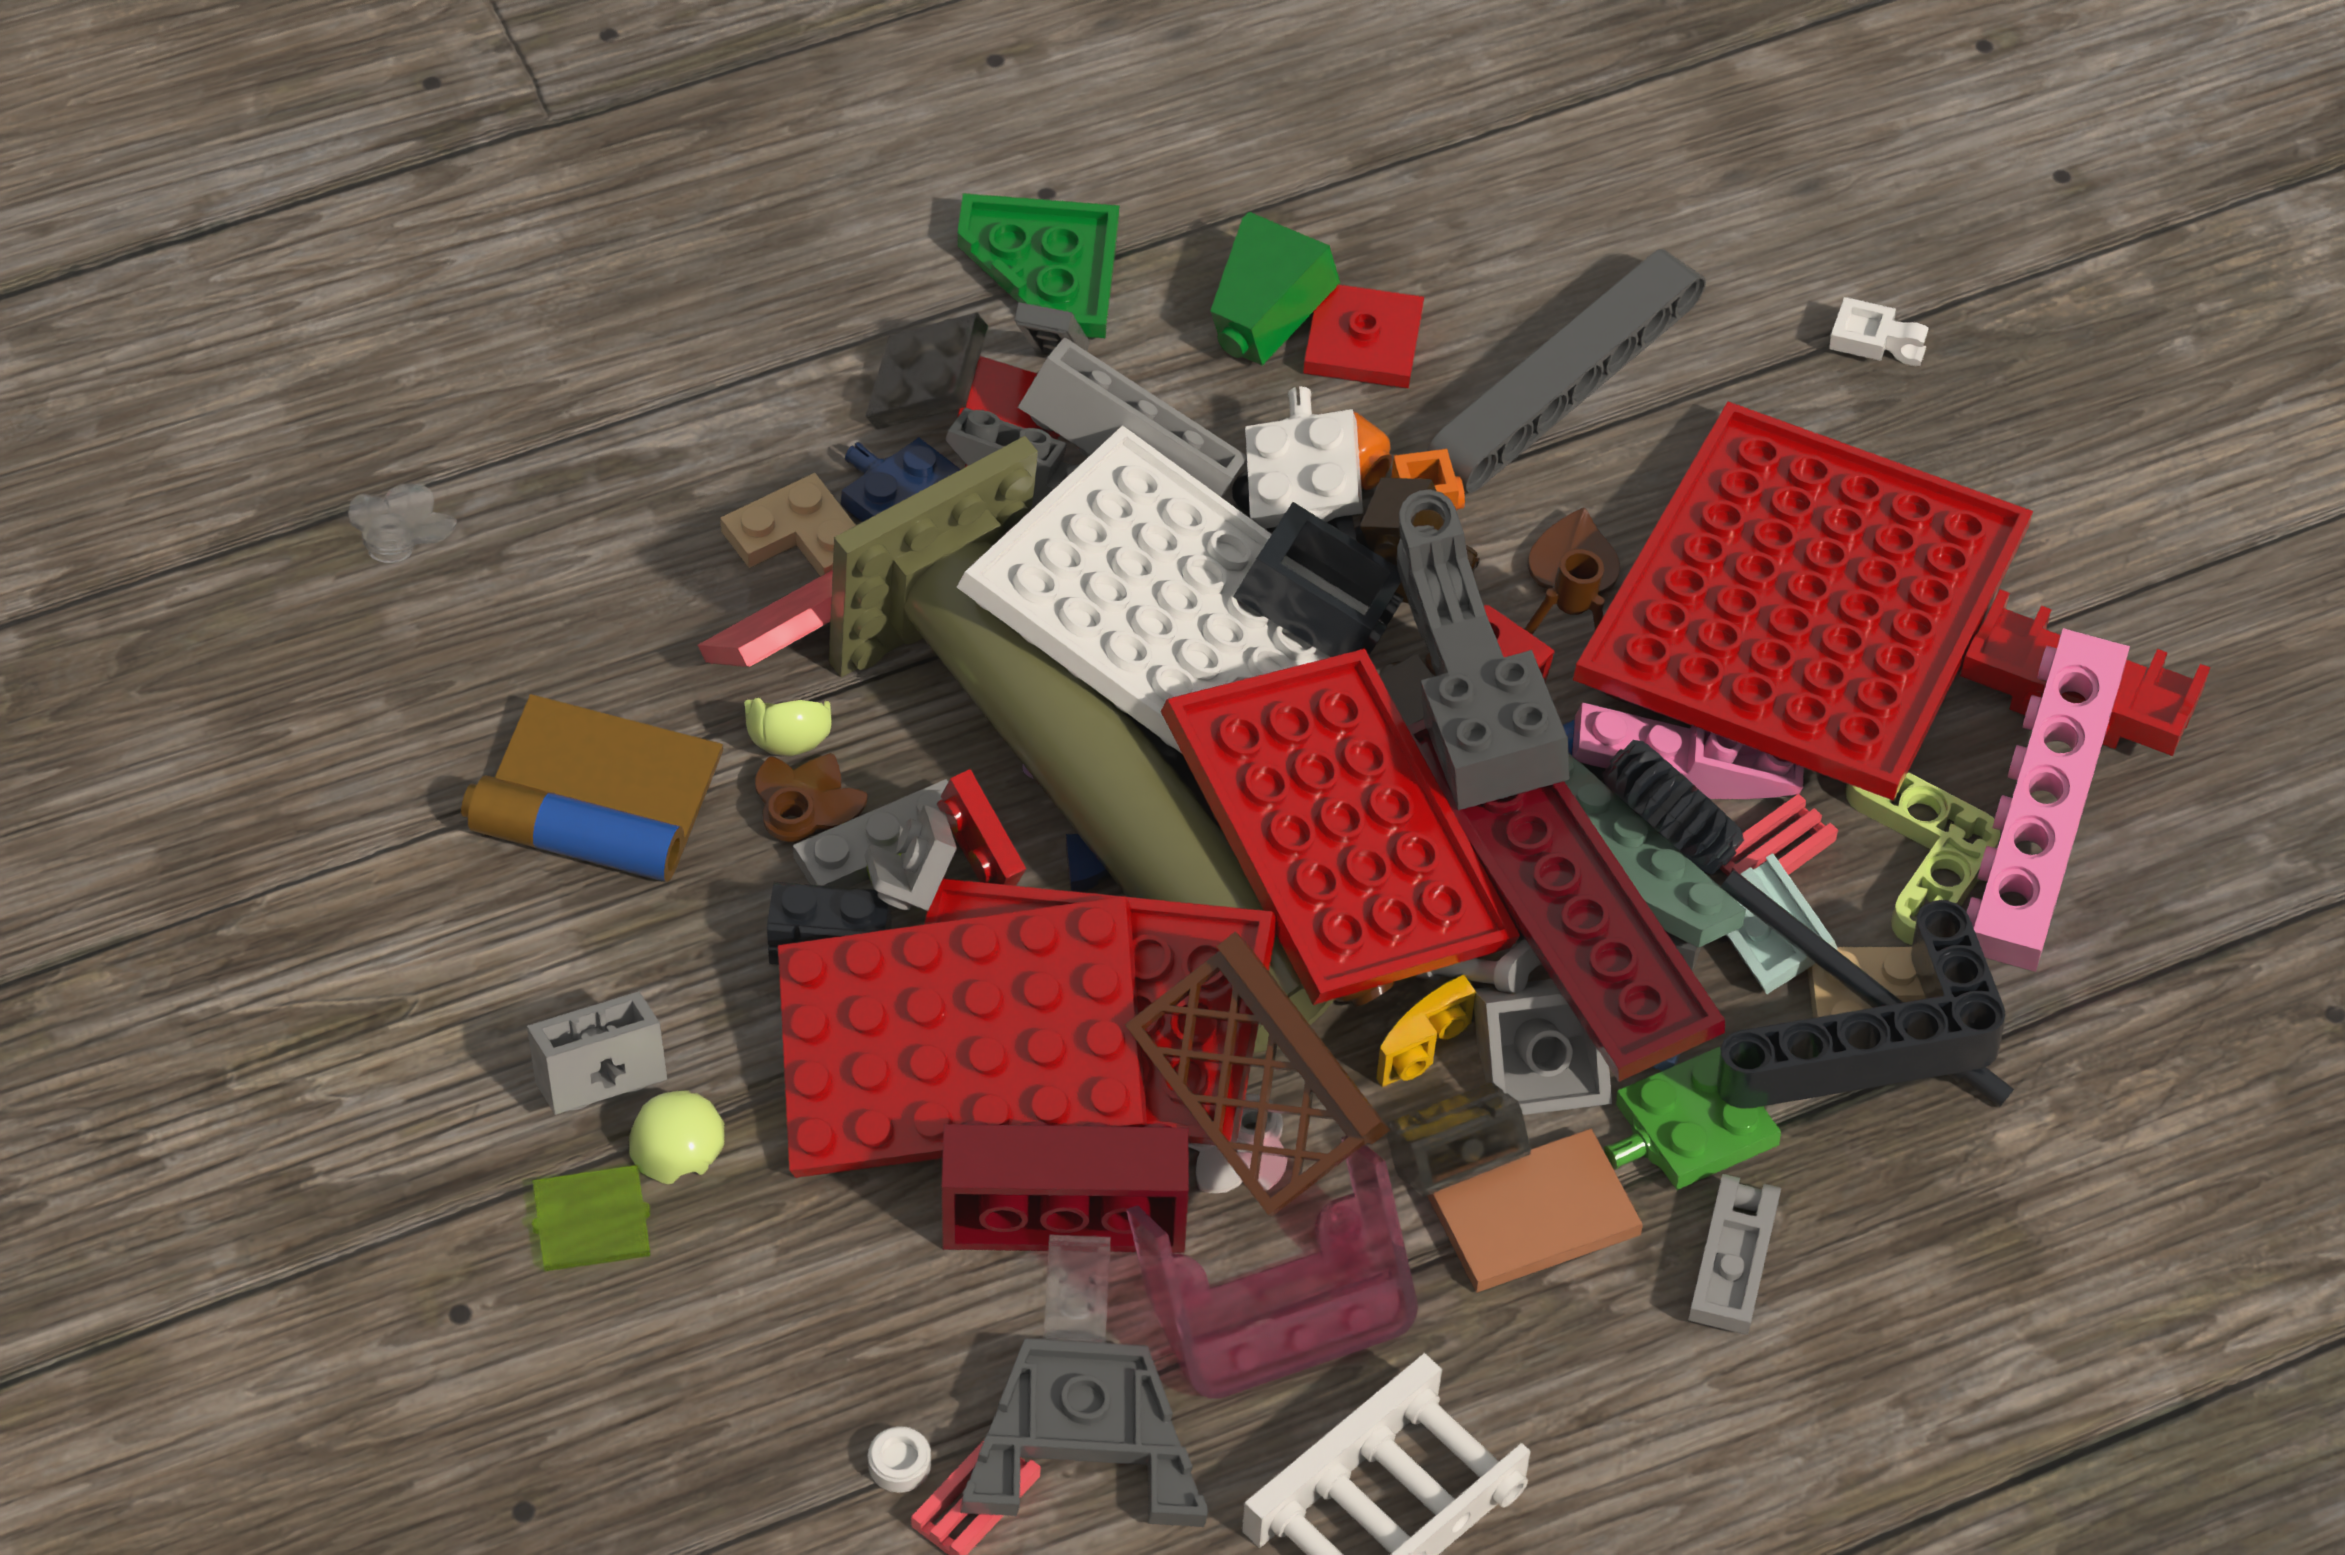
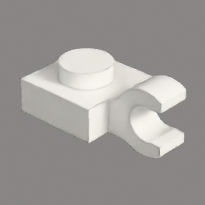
M1844 297L1831 333L1829 349L1879 361L1882 360L1884 351L1888 350L1898 361L1911 366H1920L1926 350L1924 342L1929 328L1919 323L1894 321L1895 308Z

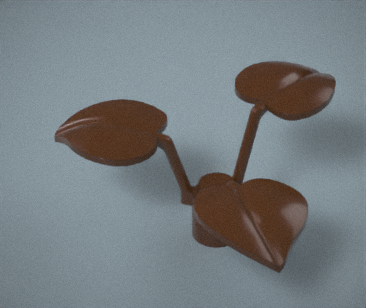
M1581 508L1553 524L1539 537L1531 548L1528 557L1529 573L1539 586L1548 590L1546 591L1545 599L1524 629L1533 635L1551 607L1557 604L1561 611L1570 615H1579L1590 609L1593 614L1595 630L1601 622L1605 600L1599 595L1608 591L1617 582L1620 573V561L1612 545L1597 529L1586 508ZM1428 653L1425 657L1426 667L1436 676L1431 664L1430 653ZM1605 693L1606 695L1615 700L1624 703H1632L1619 697L1613 696L1611 694Z

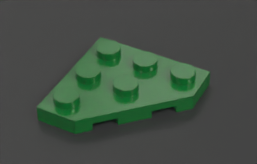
M963 193L957 232L958 247L1017 302L1072 312L1086 337L1106 339L1120 205Z

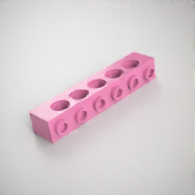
M2063 628L2057 648L2050 646L2045 648L2037 678L2047 681L2042 698L2031 695L2022 727L2032 730L2028 747L2016 745L2008 773V778L2017 780L2013 798L2001 796L1993 828L2001 830L2002 835L1998 848L1986 846L1977 879L1987 881L1983 899L1971 897L1967 909V914L1985 958L2034 972L2037 970L2130 646ZM2074 691L2083 695L2086 701L2071 703L2063 699L2060 694ZM2050 741H2061L2069 745L2072 751L2056 753L2051 751L2045 744ZM2035 791H2047L2053 794L2057 801L2051 804L2039 803L2030 794ZM2022 841H2031L2038 844L2043 851L2039 854L2028 855L2018 850L2015 844ZM2005 892H2017L2022 894L2028 903L2022 906H2012L2005 903L2000 895Z

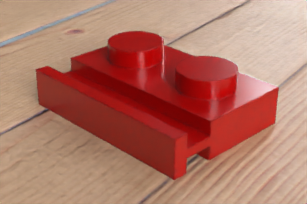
M971 769L950 778L941 795L942 800L937 802V806L940 811L946 814L950 829L977 878L982 883L1016 886L1026 871V867Z

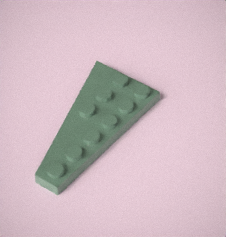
M1568 753L1570 780L1564 782L1664 930L1699 948L1742 928L1746 909Z

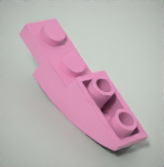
M1583 702L1575 715L1572 756L1580 763L1607 769L1611 764L1610 760L1620 749L1624 750L1632 740H1638L1648 744L1709 799L1773 798L1796 795L1803 789L1804 767L1693 725L1689 729Z

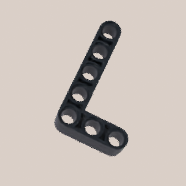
M1935 900L1926 903L1919 910L1911 957L1926 999L1734 1032L1724 1039L1720 1051L1717 1092L1721 1099L1730 1106L1740 1109H1751L1976 1070L1992 1064L1999 1053L2006 1016L2005 1008L1971 920L1964 908L1947 900Z

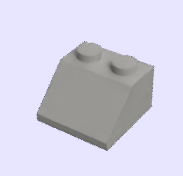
M1552 979L1527 982L1523 991L1516 994L1499 991L1495 986L1475 988L1474 1016L1477 1047L1493 1114L1496 1119L1612 1104L1609 1066Z

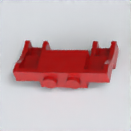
M1999 589L1981 628L1974 636L1965 655L1960 676L2013 696L2009 709L2026 715L2031 695L2042 698L2047 681L2037 678L2046 646L2057 648L2061 635L2046 630L2052 609L2041 605L2035 620L2007 610L2006 606L2010 593ZM2160 649L2156 650L2146 675L2147 667L2126 660L2102 745L2115 749L2120 737L2173 756L2203 692L2211 667L2200 664L2194 679L2163 668L2168 652ZM2074 691L2060 694L2063 699L2071 703L2086 701L2083 695Z

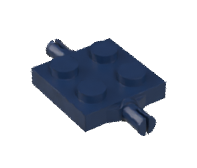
M920 437L885 459H879L863 447L860 442H856L855 447L852 445L847 450L845 461L852 464L864 475L841 490L840 505L861 522H864L961 469Z

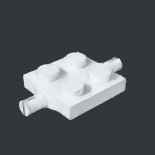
M1295 387L1288 392L1289 418L1281 421L1245 426L1250 519L1264 529L1277 527L1292 502L1300 505L1325 522L1336 517L1363 513L1357 420L1353 409L1319 415L1312 414L1310 389L1299 387V398Z

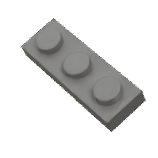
M947 779L794 844V859L809 884L849 888L869 879L865 853L869 845L877 846L895 854L901 853L897 851V845L906 822L910 818L917 821L924 805L939 810L937 802L942 800L941 795L948 783Z

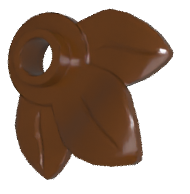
M831 753L810 760L794 770L782 760L770 756L764 761L756 774V792L765 804L763 808L765 829L770 835L782 841H800L811 836L817 829H831L855 819L862 813L868 800V794L862 790L841 788L840 768L835 755ZM797 816L798 818L786 819L785 817Z

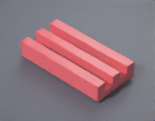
M1797 794L1743 833L1744 841L1736 849V855L1719 869L1727 876L1733 870H1736L1739 874L1750 867L1754 870L1767 861V856L1772 853L1777 856L1786 846L1808 831L1812 835L1778 860L1789 875L1834 843L1838 829L1831 823L1825 826L1821 822L1822 814L1815 808L1808 811L1805 808L1806 800L1800 794ZM1794 820H1796L1793 824H1791L1790 826H1788L1786 829H1784V830L1781 831L1779 834H1777L1776 836H1774L1772 839H1770L1769 841H1767V842H1766L1765 844H1763L1761 847H1759V848L1756 849L1754 852H1752L1751 854H1749L1747 857H1745L1744 859H1742L1740 862H1738L1737 864H1735V862H1737L1739 859H1741L1742 857H1744L1746 854H1748L1749 852H1751L1753 849H1755L1756 847H1758L1760 844H1762L1763 842H1765L1767 839H1769L1770 837H1772L1774 834H1776L1777 832H1779L1781 829H1783L1784 827H1786L1788 824H1790L1791 822H1793Z
M984 1440L911 1516L912 1528L948 1555H968L1003 1517V1515L979 1514L957 1539L953 1540L948 1535L969 1514L961 1513V1498L936 1526L932 1524L964 1491L976 1465ZM1021 1457L1020 1498L1040 1477V1465L1032 1459L1026 1462Z

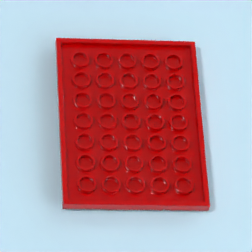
M1727 401L1577 661L1573 681L1894 801L2029 528L2033 511Z

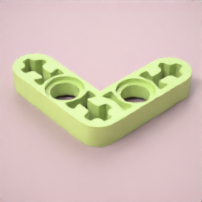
M1909 772L1898 793L1902 794L1898 806L1891 803L1893 800L1847 784L1846 799L1854 809L1931 849L1898 896L1891 919L1892 930L1895 935L1904 943L1912 945L1916 922L1911 920L1910 916L1914 917L1919 913V910L1924 905L1925 898L1930 902L1947 900L1961 906L1979 881L1977 878L1986 846L1997 848L2001 832L1993 828L1994 818L1988 813ZM1914 804H1925L1932 807L1938 814V817L1931 821H1920L1910 815L1908 808ZM1947 819L1954 821V824H1950L1949 831L1945 832ZM1972 834L1982 837V839H1977L1973 844L1964 840V838H1970ZM1937 869H1949L1957 873L1962 882L1953 887H1945L1934 881L1931 873Z

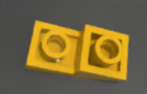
M1465 975L1445 983L1415 1004L1389 1032L1380 1046L1376 1079L1382 1087L1400 1079L1408 1081L1420 1076L1433 1064L1436 1039L1446 1040L1453 1038L1471 1024L1476 991Z

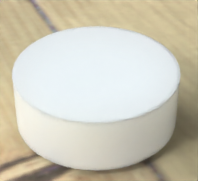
M892 1427L879 1433L871 1442L868 1451L869 1472L872 1479L881 1488L896 1493L908 1492L923 1484L931 1469L930 1446L924 1436L908 1427Z

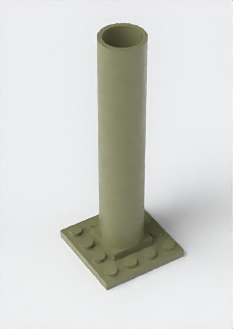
M1026 436L834 537L829 663L841 678L856 669L865 670L874 666L881 660L884 654L904 643L908 645L914 644L924 638L1127 897L1263 910L1219 823L1136 720L1128 713L1118 709L1113 702L1082 679L1072 675L1067 668L1040 648L1026 641L1021 634L991 612L981 608L972 598L957 588L965 571L1032 510L1038 451ZM1275 933L1269 972L1311 1025L1328 1009L1335 999L1316 1005L1312 1004ZM1262 1025L1258 1026L1254 1048L1256 1053L1267 1051L1269 1033Z

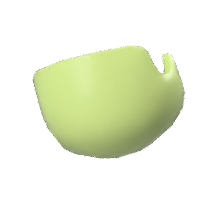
M755 698L754 700H745L744 702L748 734L758 747L770 754L790 757L811 751L830 733L831 704L829 701H824V706L822 703L805 700L769 704L764 703L761 698Z
M689 1091L662 1093L651 1098L640 1109L629 1136L630 1157L642 1174L664 1184H673L681 1175L691 1172L703 1175L723 1149L724 1121L714 1105L698 1093H691Z

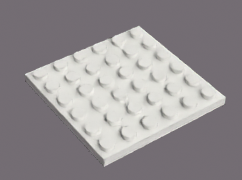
M1123 425L970 566L957 585L958 589L972 598L981 608L991 612L1021 634L1026 641L1040 648L1067 668L1072 675L1082 679L1113 702L1118 709L1128 713L1159 736L1163 742L1174 747L1179 752L1181 750L1160 712L1168 698L1330 658L1233 597L1272 534ZM1285 556L1281 564L1363 615L1369 608L1289 557Z

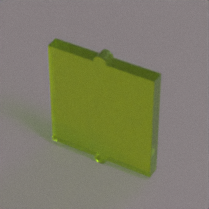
M638 1165L532 1180L537 1218L533 1219L532 1227L534 1233L540 1234L545 1272L651 1256L645 1219L651 1214L650 1205L647 1202H643Z

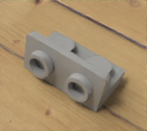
M924 805L917 821L910 818L906 822L897 845V851L902 852L901 856L877 846L869 845L865 853V859L873 888L878 891V897L881 900L903 910H909L911 905L929 910L957 849L944 812Z

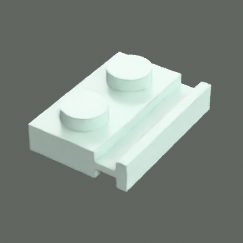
M1773 853L1766 857L1767 861L1754 870L1750 867L1741 873L1743 877L1836 950L1838 949L1834 939ZM1747 909L1743 927L1726 935L1766 994H1769L1815 964L1814 961Z

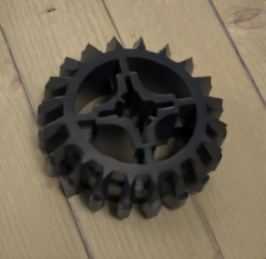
M1632 740L1624 750L1620 749L1610 760L1611 764L1602 773L1604 784L1704 873L1714 874L1722 865H1726L1736 855V849L1744 841L1741 828L1644 741Z

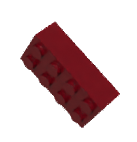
M982 1121L944 1124L942 1160L943 1250L1185 1253L1189 1193L1188 1128L1171 1127L1162 1123H1152L1143 1127H1113L1100 1122L1087 1123L1083 1126H1050L1047 1123L1038 1121L1027 1122L1022 1125H989Z

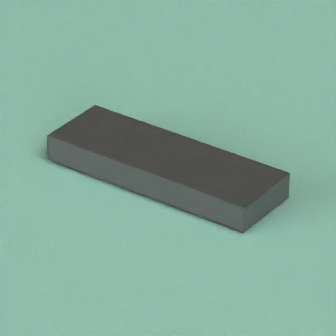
M1018 302L1014 321L1035 352L1050 355L1064 337L1088 352L1090 341L1072 312Z

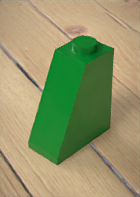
M1248 212L1241 220L1210 311L1220 346L1233 357H1244L1263 366L1340 284L1330 245Z

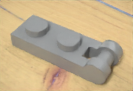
M1722 1174L1688 1321L1748 1335L1781 1188L1764 1184L1763 1189L1739 1184V1177ZM1733 1207L1757 1212V1215L1752 1216L1735 1212Z

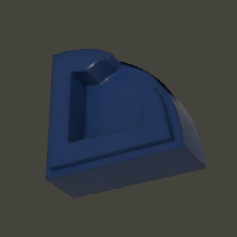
M1066 834L1070 891L1080 892L1091 889L1098 884L1099 879L1108 874V871L1078 834Z

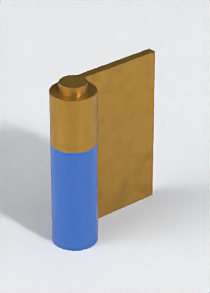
M530 694L496 776H482L477 785L471 783L467 787L462 801L461 815L468 818L470 831L669 882L678 866L723 753V744Z

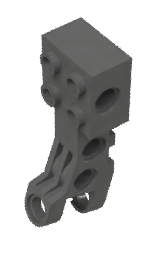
M1431 489L1419 490L1409 495L1402 503L1399 512V533L1401 538L1397 547V569L1421 638L1425 640L1431 656V664L1436 674L1435 677L1421 680L1424 723L1458 810L1570 780L1568 737L1532 650L1508 657L1503 656L1487 617L1467 557L1465 536L1455 506L1443 493ZM1421 510H1432L1441 515L1444 524L1439 530H1435L1434 527L1429 525L1414 527L1411 519Z

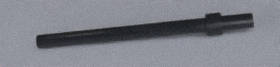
M1733 870L1720 888L1872 1008L1904 1003L1736 870ZM1987 1067L1948 1074L1957 1082L1963 1078L1998 1107H2001L2014 1090V1088Z

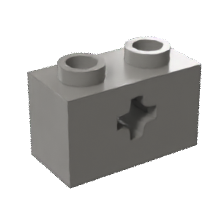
M640 991L527 1025L535 1083L555 1115L569 1110H579L589 1104L623 1093L636 1092L646 1086L667 1080L660 1022Z

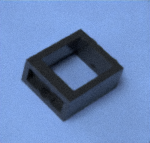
M1292 502L1233 596L1329 657L1360 649H1365L1367 654L1370 655L1386 630V625H1388L1405 598L1396 592L1401 583L1396 565L1295 502ZM1285 556L1289 557L1369 608L1363 615L1281 564Z

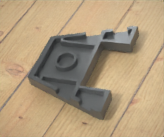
M1025 1338L1000 1399L988 1435H986L970 1480H968L961 1501V1513L1017 1516L1020 1506V1457L1147 1465L1148 1524L1204 1527L1208 1516V1507L1203 1494L1199 1495L1191 1474L1193 1466L1186 1448L1180 1445L1171 1421L1173 1413L1148 1346Z

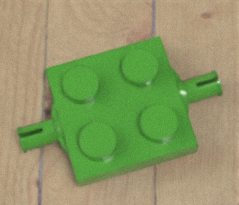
M1717 1047L1617 1090L1616 1105L1631 1125L1633 1135L1611 1145H1606L1604 1153L1613 1169H1618L1620 1166L1644 1156L1660 1167L1675 1189L1678 1190L1779 1146L1781 1130L1764 1106L1740 1109L1730 1106L1721 1099L1717 1092L1721 1048Z

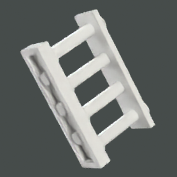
M1424 1353L1249 1498L1244 1504L1242 1532L1258 1548H1261L1272 1537L1278 1535L1280 1538L1288 1536L1306 1555H1343L1304 1518L1306 1509L1322 1496L1325 1500L1333 1498L1391 1555H1439L1497 1504L1501 1507H1506L1520 1496L1528 1483L1526 1473L1530 1450L1521 1443L1500 1462L1438 1405L1442 1369ZM1410 1422L1414 1425L1422 1423L1480 1479L1454 1499L1394 1442L1395 1434ZM1365 1459L1369 1462L1377 1460L1436 1515L1412 1537H1409L1349 1479L1351 1471Z

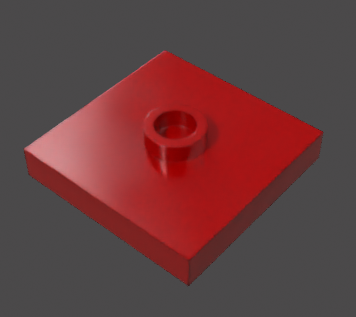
M1338 285L1314 310L1303 373L1409 389L1423 313L1424 297Z

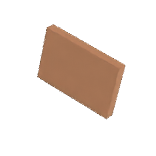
M1592 1129L1428 1185L1427 1197L1476 1293L1640 1236L1643 1227L1638 1214Z

